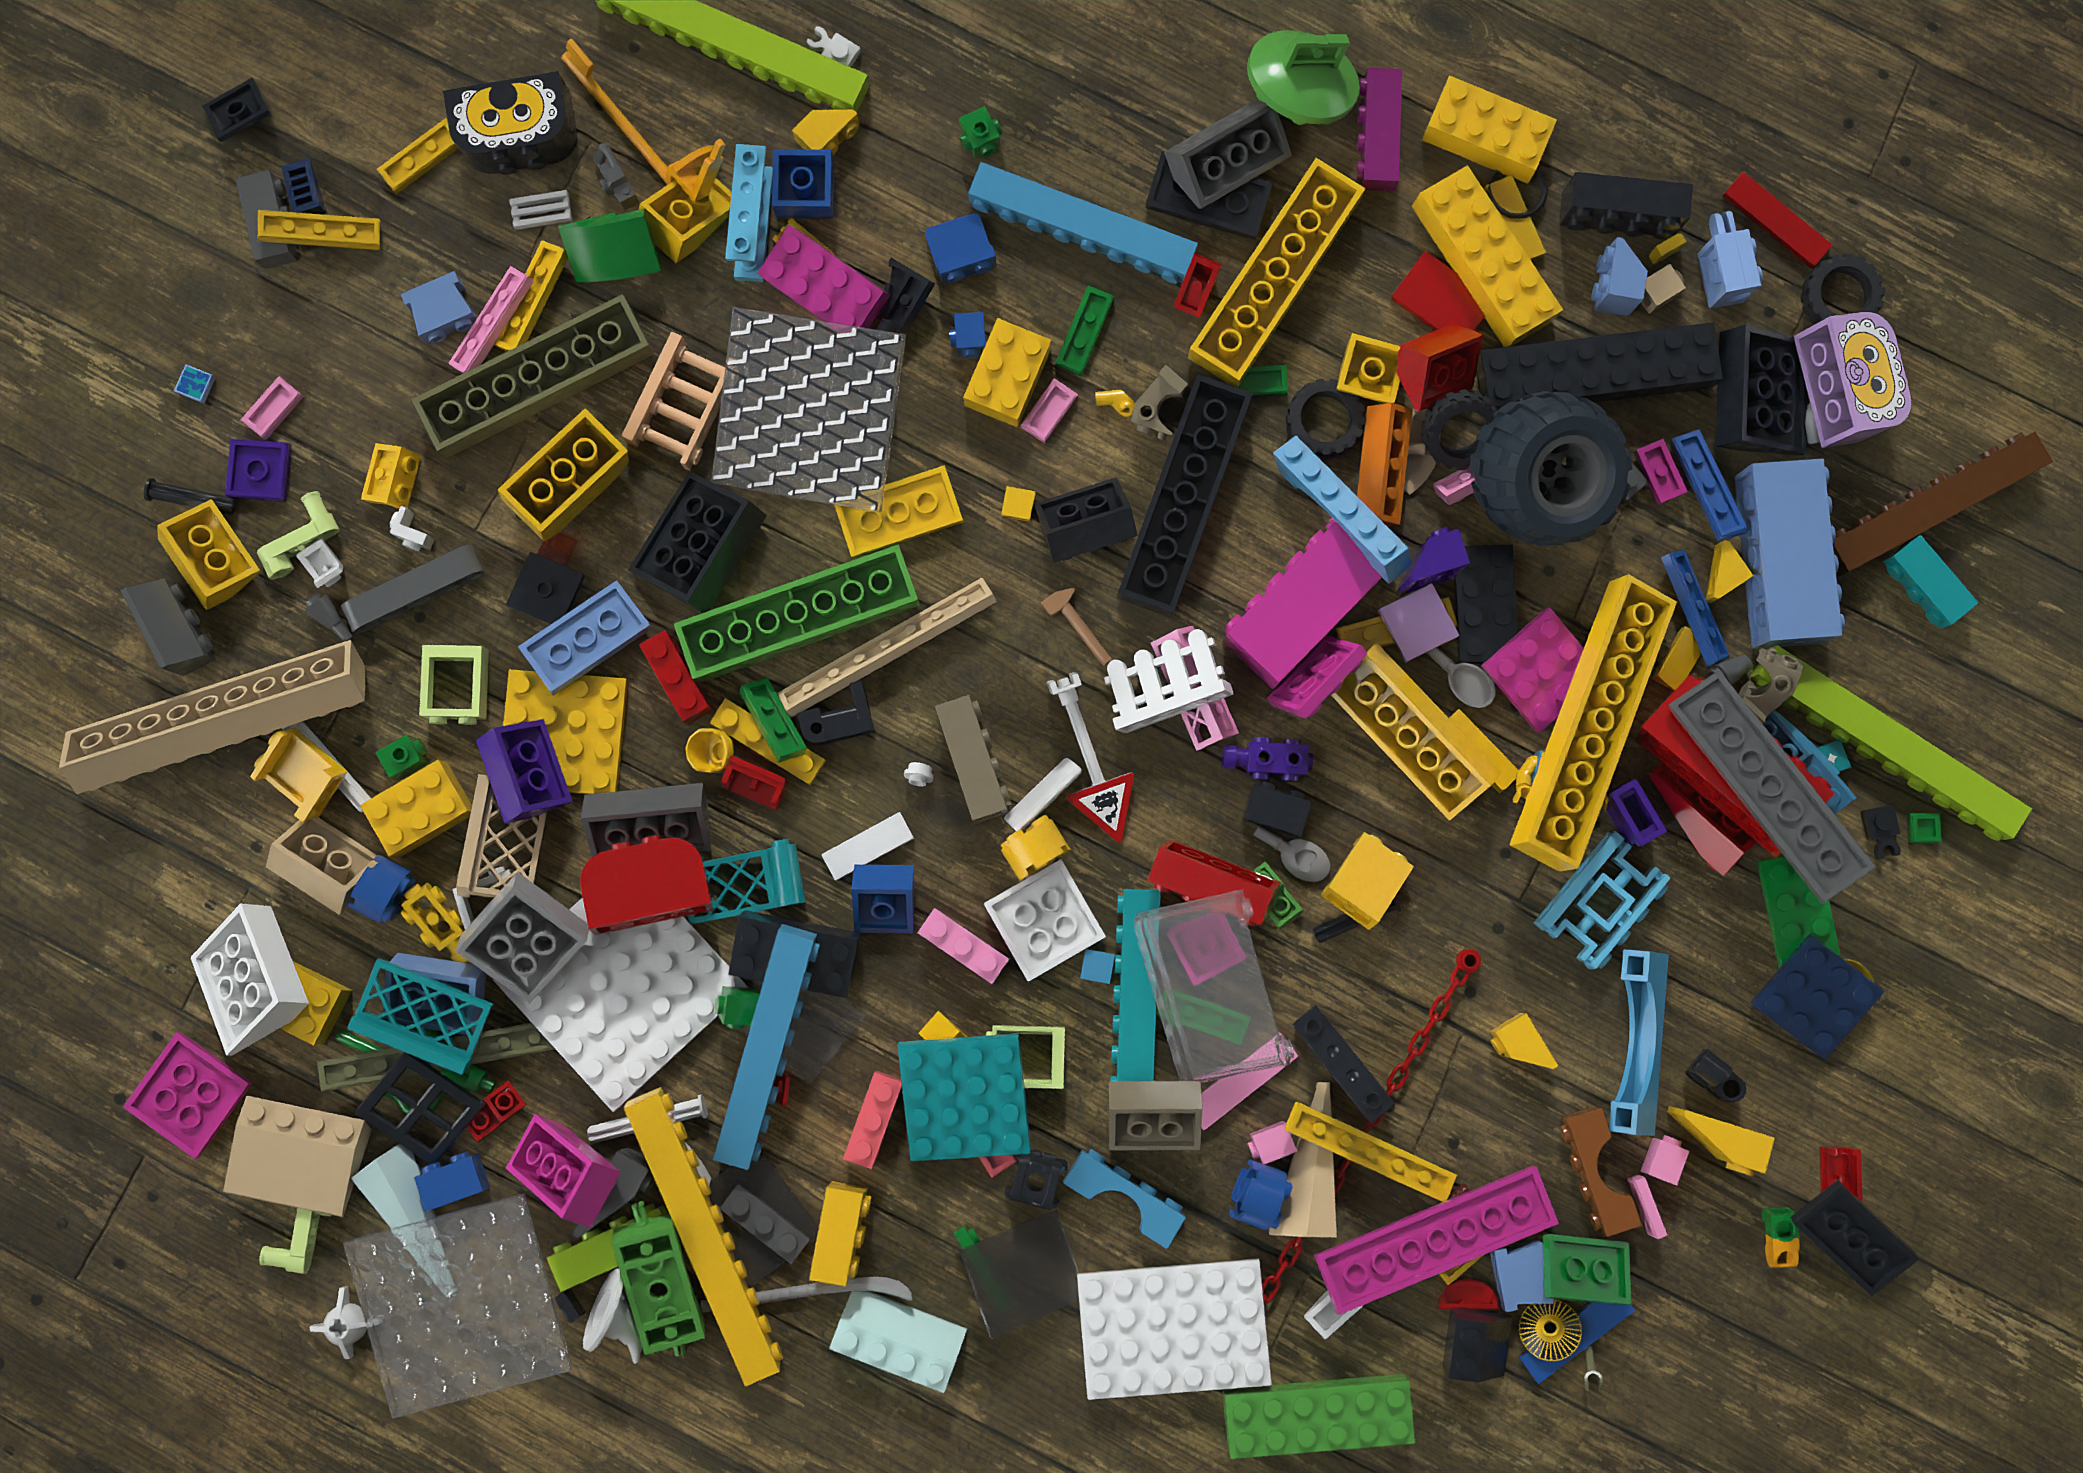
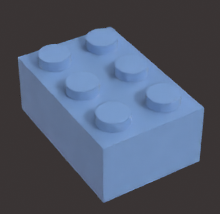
M397 953L390 961V963L484 1000L486 973L474 964ZM386 970L385 988L397 984L393 973ZM401 976L403 981L407 980V978ZM413 981L405 985L412 1001L426 995L420 983ZM399 987L385 993L392 1009L406 1003ZM430 988L431 993L437 991L435 989ZM441 993L433 996L440 1012L454 1007L450 995ZM428 999L414 1004L420 1020L435 1015ZM458 999V1001H459L460 1004H462V1003L465 1002V1001H462V1000ZM472 1004L462 1008L468 1023L479 1020L483 1011L482 1008ZM408 1007L394 1012L398 1024L408 1026L415 1023ZM457 1011L442 1016L449 1032L463 1026ZM437 1019L422 1024L425 1029L442 1031ZM476 1026L471 1027L473 1033L475 1031ZM465 1030L457 1033L467 1035Z

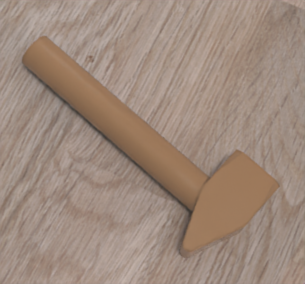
M1074 588L1054 592L1042 601V607L1051 618L1060 611L1064 614L1102 666H1105L1112 660L1069 603L1075 592Z

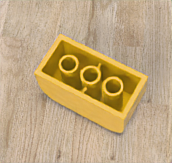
M585 408L497 490L500 498L543 541H547L567 526L621 474L629 462L628 450Z

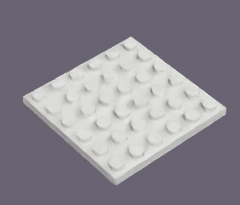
M581 898L569 910L587 922L583 898ZM684 917L596 936L589 930L585 944L530 1004L493 978V981L613 1112L622 1106L718 1017V1014L715 1013V1000L717 996H721L722 986L749 988L740 977L728 975L730 966Z

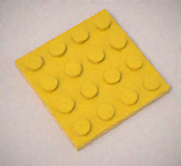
M509 669L503 726L544 719L569 793L599 794L617 792L628 679L583 675L555 695H552L535 671Z

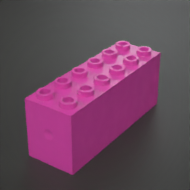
M1333 518L1325 526L1327 529L1325 533L1320 529L1309 540L1305 547L1307 551L1304 554L1298 551L1291 558L1288 565L1284 568L1287 570L1284 575L1279 571L1267 583V586L1264 588L1266 593L1263 596L1258 592L1248 602L1247 607L1244 609L1245 615L1241 617L1237 614L1223 630L1226 633L1223 642L1272 689L1382 579V576L1369 564V561L1358 546Z

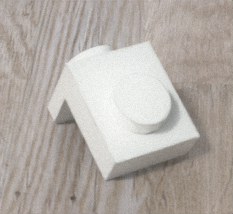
M401 506L399 511L395 512L391 518L390 533L404 540L402 545L418 552L421 547L431 550L435 540L425 533L409 528L414 513L408 508Z
M322 538L297 553L296 557L313 577L317 588L323 584L329 587L341 578L340 573L343 571V565Z

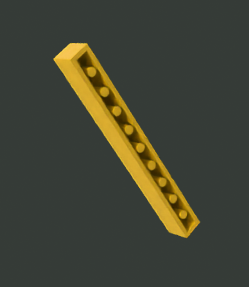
M660 1087L627 1101L624 1106L626 1115L745 1387L780 1372V1360H783L782 1351L778 1343H772L768 1333L771 1332V1327L766 1315L760 1316L757 1309L759 1299L753 1287L748 1288L744 1278L747 1277V1271L742 1260L736 1261L732 1251L735 1250L733 1238L729 1232L724 1233L720 1224L723 1222V1216L718 1205L713 1206L708 1195L711 1194V1189L705 1177L700 1178L696 1169L699 1166L698 1158L694 1150H688L684 1139L687 1138V1134L682 1122L676 1123L672 1111H675V1106L669 1093L664 1095Z

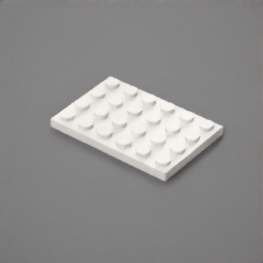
M1259 1259L1077 1274L1088 1400L1271 1385Z

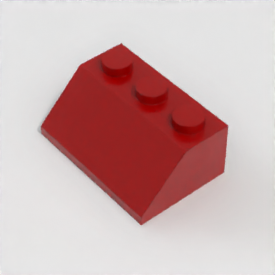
M1453 323L1400 345L1397 354L1396 373L1415 410L1420 412L1434 406L1433 403L1439 398L1442 400L1450 392L1455 394L1459 393V390L1468 391L1473 389L1483 334Z

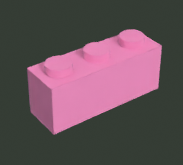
M936 908L933 909L918 931V934L991 984L994 983L1009 961V958Z

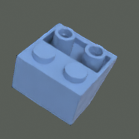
M1617 237L1610 246L1606 247L1603 256L1600 255L1598 257L1596 273H1600L1598 283L1594 284L1591 300L1595 301L1594 311L1628 317L1644 299L1648 271L1626 241L1621 237Z

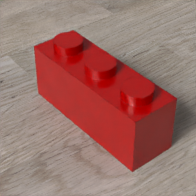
M666 630L639 644L682 722L689 725L714 711L699 684L692 679L684 657L672 636Z

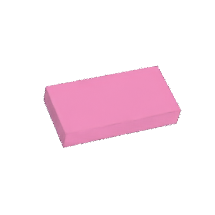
M278 376L242 417L241 421L266 440L304 396Z
M1054 378L1021 424V428L1043 443H1046L1077 399L1078 394Z
M1640 1175L1629 1177L1627 1182L1647 1234L1656 1239L1668 1236L1646 1178Z

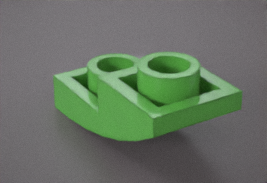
M1263 862L1253 871L1281 882L1269 914L1270 919L1281 930L1303 913V909L1286 890L1283 882L1270 866Z

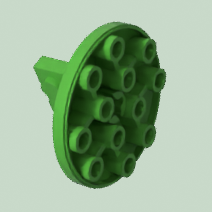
M1283 30L1262 37L1253 47L1247 63L1248 77L1258 100L1266 103L1281 115L1292 119L1298 125L1306 123L1329 125L1345 117L1353 108L1360 90L1355 68L1344 55L1350 44L1347 34L1315 35L1301 31Z

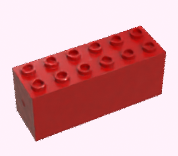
M1689 675L1641 726L1635 741L1776 858L1781 851L1668 708L1670 703L1704 681L1699 677L1695 679L1692 675ZM1775 739V741H1776V742L1779 744V746L1783 749V746L1781 745V743ZM1787 754L1822 800L1827 803L1835 794L1831 790V785L1820 776L1815 777L1807 771V766L1801 759L1796 756L1790 757Z

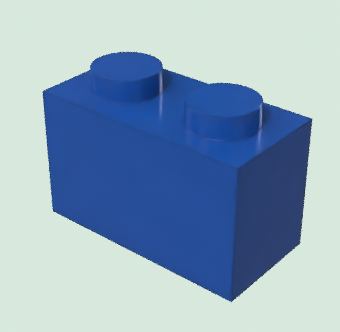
M467 1151L450 1157L452 1163L441 1167L440 1162L422 1168L423 1174L414 1177L425 1212L490 1188L479 1154L469 1156Z

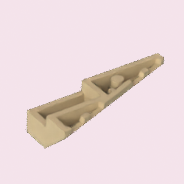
M1317 1082L1310 1108L1331 1117L1330 1082ZM1299 1137L1296 1145L1297 1152H1294L1287 1173V1181L1292 1183V1191L1289 1198L1283 1200L1280 1208L1282 1217L1279 1226L1276 1229L1270 1227L1269 1235L1337 1237L1333 1152Z

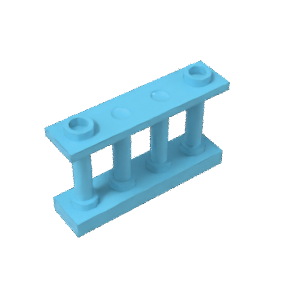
M736 144L725 259L727 261H735L734 279L738 281L764 282V279L757 272L765 262L767 255L773 167H765L766 146Z

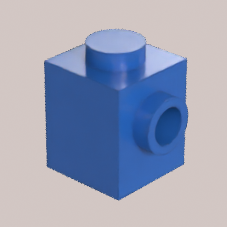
M983 312L954 314L955 329L950 330L951 347H957L958 356H963L965 359L980 358L986 345Z

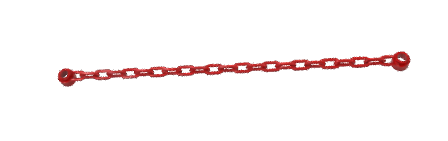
M1463 949L1457 954L1455 960L1457 966L1450 976L1451 985L1446 994L1439 995L1429 1010L1430 1020L1424 1029H1420L1415 1033L1408 1044L1409 1054L1403 1064H1398L1394 1067L1386 1081L1388 1088L1386 1092L1389 1096L1393 1092L1399 1091L1410 1074L1408 1068L1414 1057L1421 1056L1431 1039L1429 1032L1435 1022L1442 1021L1452 1005L1451 996L1455 989L1462 987L1471 973L1480 968L1481 957L1477 951ZM1468 955L1474 958V964L1470 967L1465 964V958ZM1459 970L1466 973L1461 982L1459 978L1454 980ZM1442 999L1443 1004L1447 1003L1445 1009L1440 1016L1438 1013L1433 1014ZM1421 1034V1038H1426V1040L1424 1041L1420 1050L1417 1052V1048L1414 1047L1412 1049V1047L1416 1042L1417 1038L1419 1037V1035ZM1398 1070L1401 1074L1405 1072L1397 1087L1395 1082L1391 1083ZM1386 1113L1372 1124L1365 1117L1366 1125L1362 1132L1368 1134L1371 1127H1376L1380 1124ZM1345 1158L1339 1169L1334 1170L1336 1179L1341 1177L1335 1188V1195L1345 1181L1344 1172L1350 1162H1353ZM1297 1237L1296 1240H1291L1286 1244L1279 1256V1268L1274 1275L1268 1276L1263 1282L1262 1293L1270 1280L1271 1285L1276 1284L1268 1299L1267 1295L1263 1294L1264 1304H1268L1273 1300L1281 1286L1279 1278L1286 1268L1292 1267L1301 1254V1242L1304 1237ZM1291 1245H1293L1292 1248L1294 1250L1298 1248V1250L1289 1263V1260L1287 1258L1284 1260L1283 1258L1285 1257Z

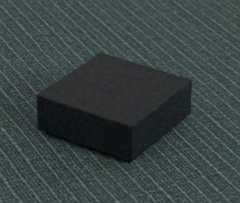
M571 1288L566 1289L554 1299L569 1323L574 1322L586 1313Z

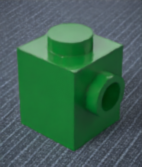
M407 734L375 752L388 777L399 780L429 763L425 757L428 751L421 739H416Z
M722 986L721 996H717L715 1000V1013L718 1014L722 1023L726 1024L728 1028L742 1029L744 1026H751L760 992L756 988Z

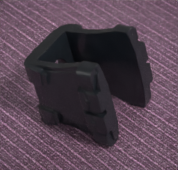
M1031 1149L1030 1154L1014 1155L1019 1160V1165L1013 1187L1006 1186V1197L1010 1198L1011 1201L1031 1204L1046 1210L1057 1208L1059 1199L1054 1198L1060 1172L1067 1171V1160L1056 1158V1155L1044 1152V1154H1041V1151ZM1037 1173L1044 1177L1045 1186L1042 1190L1032 1191L1029 1189L1027 1179L1030 1175Z

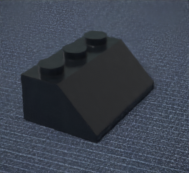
M1117 477L1034 503L1047 547L1054 562L1068 560L1073 556L1096 551L1101 547L1117 542H1125L1129 538L1138 536L1131 506Z

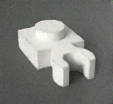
M817 26L815 33L822 39L819 42L807 40L810 50L814 52L822 51L821 55L849 67L853 65L861 53L859 46L838 33H835L833 38L830 39L826 31Z

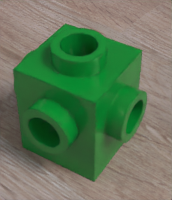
M985 106L959 118V126L962 132L959 135L960 141L966 152L971 151L974 159L980 156L988 157L997 151V148L1000 147V136L1003 135L997 119H991Z

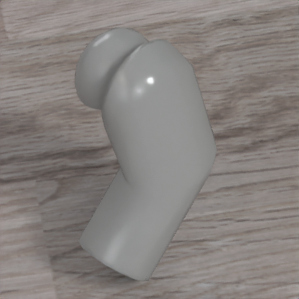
M1811 403L1807 405L1805 428L1809 444L1820 442Z

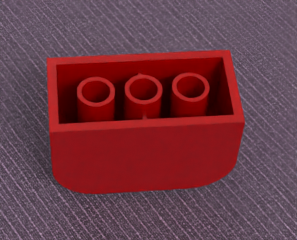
M650 836L643 838L642 843L630 846V842L612 845V850L593 856L585 864L581 872L580 887L588 928L595 936L714 910L702 858L698 850L691 843L680 838L660 839V836Z

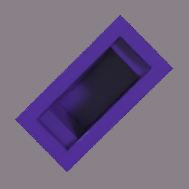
M1637 779L1628 783H1622L1606 793L1609 798L1606 811L1620 835L1624 838L1625 843H1629L1632 847L1637 844L1640 847L1667 832Z

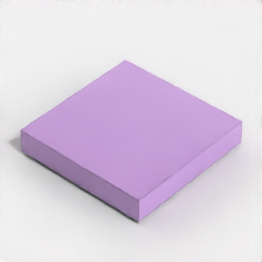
M1432 583L1378 610L1405 663L1459 636Z

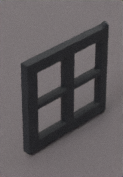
M403 1052L358 1106L354 1114L431 1165L437 1163L484 1107L485 1101L480 1100L420 1058ZM408 1067L432 1083L418 1101L394 1086V1083ZM442 1091L467 1106L453 1124L429 1109ZM387 1092L411 1107V1110L398 1125L373 1110ZM422 1115L446 1131L433 1148H430L408 1133Z

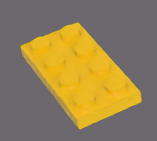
M945 465L883 485L877 490L862 492L861 494L878 502L877 510L871 509L875 504L860 496L856 500L834 503L852 559L963 523Z

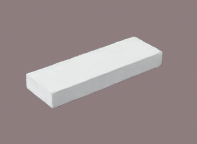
M899 812L821 855L834 880L837 881L852 873L854 865H866L913 840L914 837Z

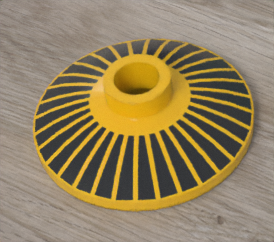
M1553 1299L1554 1304H1531L1522 1314L1519 1324L1520 1337L1526 1349L1535 1357L1545 1361H1559L1567 1358L1577 1349L1581 1340V1323L1577 1314L1569 1305ZM1547 1323H1553L1556 1326V1331L1554 1333H1547L1544 1330V1326Z

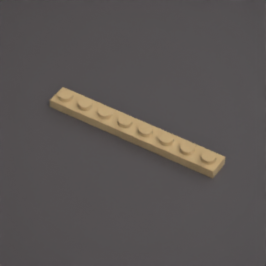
M980 578L777 694L788 715L792 718L797 713L805 711L847 687L850 683L858 681L997 601L983 578Z

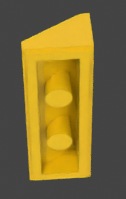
M1458 709L1449 719L1501 773L1492 786L1498 793L1503 792L1516 779V774L1519 770Z

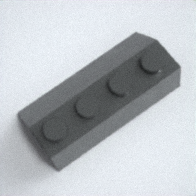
M1259 100L1250 102L1164 152L1174 180L1196 206L1201 209L1292 156L1278 112Z
M703 783L584 795L581 820L591 857L598 853L612 850V845L630 842V846L642 843L643 838L650 836H660V839L680 838L691 843L698 852L711 851L708 804Z

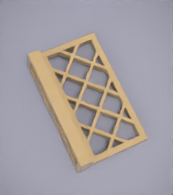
M478 774L456 885L457 896L470 897L471 894L495 898L501 891L498 889L504 888L517 872L534 884L547 812L540 815L539 821L536 817L530 818L536 825L537 832L527 839L524 838L517 827L530 819L507 823L509 827L495 835L489 827V823L501 815L497 801L494 799L495 794L488 775ZM494 806L497 810L492 813V807ZM514 831L521 840V843L508 851L499 839ZM488 833L491 836V838L486 841ZM535 840L534 849H533V848L531 847L530 843ZM496 843L504 854L490 863L484 856V849ZM526 847L532 855V860L520 867L512 855ZM508 858L516 871L502 879L494 867ZM483 861L486 866L481 869V864ZM530 868L529 876H527L525 871ZM489 870L498 880V883L491 888L477 887L479 877Z

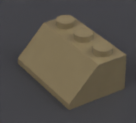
M1109 1082V1150H1200L1203 1110L1201 1082Z

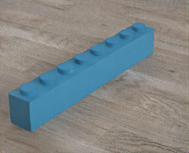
M983 162L980 163L968 192L969 203L980 212L987 213L991 211L997 213L1001 219L1007 222H1021L1026 224V227L1031 231L1037 233L1045 231L1053 234V237L1060 242L1069 243L1071 241L1077 243L1087 252H1101L1114 262L1123 263L1125 261L1133 264L1134 268L1140 272L1150 273L1151 271L1161 275L1163 280L1170 283H1183L1193 255L1197 250L1198 243Z
M784 924L778 930L713 1158L715 1161L748 1170L752 1161L758 1162L763 1146V1144L758 1143L760 1133L766 1134L771 1118V1116L766 1115L769 1104H775L779 1087L774 1086L777 1076L782 1077L787 1063V1059L782 1058L785 1047H791L795 1035V1030L790 1029L793 1018L799 1019L804 1003L799 1001L801 990L807 991L812 973L807 972L809 961L815 962L820 944L815 943L817 937L815 933Z

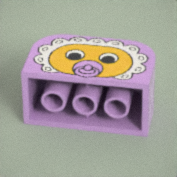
M1872 312L1830 316L1794 336L1822 448L1861 442L1899 425L1907 418L1911 409L1908 381L1904 372L1895 333L1883 317Z

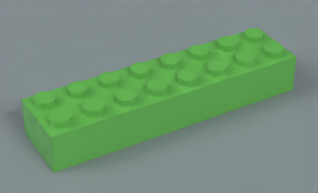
M898 544L673 624L692 679L699 684L920 606Z

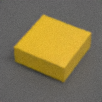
M1678 233L1660 243L1652 250L1649 258L1653 264L1662 261L1682 248L1686 243L1682 233Z
M1007 486L1001 516L1030 522L1035 491Z

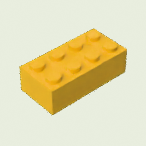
M1449 75L1422 141L1490 169L1499 170L1507 176L1512 175L1513 178L1528 184L1538 167L1557 119Z

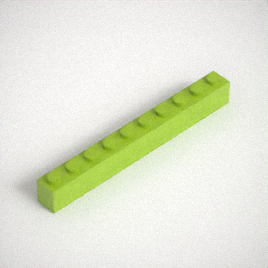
M596 0L597 6L607 13H619L632 24L638 25L642 23L649 26L651 31L660 36L670 35L683 46L691 47L693 45L700 48L705 55L711 58H717V56L723 58L736 69L742 70L746 68L753 71L756 77L764 81L769 79L776 81L783 89L790 92L797 90L815 103H821L822 101L831 105L833 110L853 109L855 112H858L870 87L867 74L696 0Z
M1780 646L1772 647L1777 650L1775 654L1792 656L1799 661V664L1804 665L1794 694L1782 703L1785 707L1791 710L1798 709L1807 715L1806 719L1810 723L1819 727L1823 725L1832 731L1831 735L1835 739H1840L1843 743H1851L1857 747L1856 751L1863 757L1868 759L1874 758L1882 763L1881 767L1886 772L1896 776L1899 774L1908 780L1907 784L1911 788L1920 792H1927L1933 796L1932 800L1936 804L1944 808L1950 807L1958 812V817L1964 822L1971 825L1977 824L1984 829L1983 833L1987 837L1996 841L2015 838L2031 812V807ZM1758 663L1750 679L1756 682L1755 685L1757 687L1764 686L1771 681V675Z

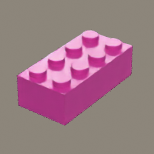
M788 225L757 272L763 279L841 334L851 333L852 328L867 332L891 296L791 225ZM856 336V337H851V338H848V339L851 340V339L853 338V339L856 340V338H857L858 336Z
M537 1114L532 1118L506 1166L509 1172L561 1218L590 1228L596 1217L600 1214L605 1200L621 1171L565 1125Z

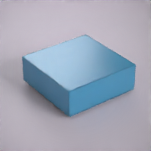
M1085 949L1080 979L1110 984L1115 954Z

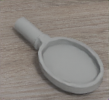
M1439 648L1426 652L1443 670L1449 673V687L1461 702L1475 708L1486 707L1492 703L1495 697V687L1493 681L1484 670L1469 663L1455 664L1453 659L1446 656Z
M1260 825L1253 834L1255 837L1281 852L1280 856L1284 867L1296 878L1308 882H1317L1328 875L1330 870L1329 859L1326 853L1316 844L1302 839L1286 842L1283 838L1276 836Z

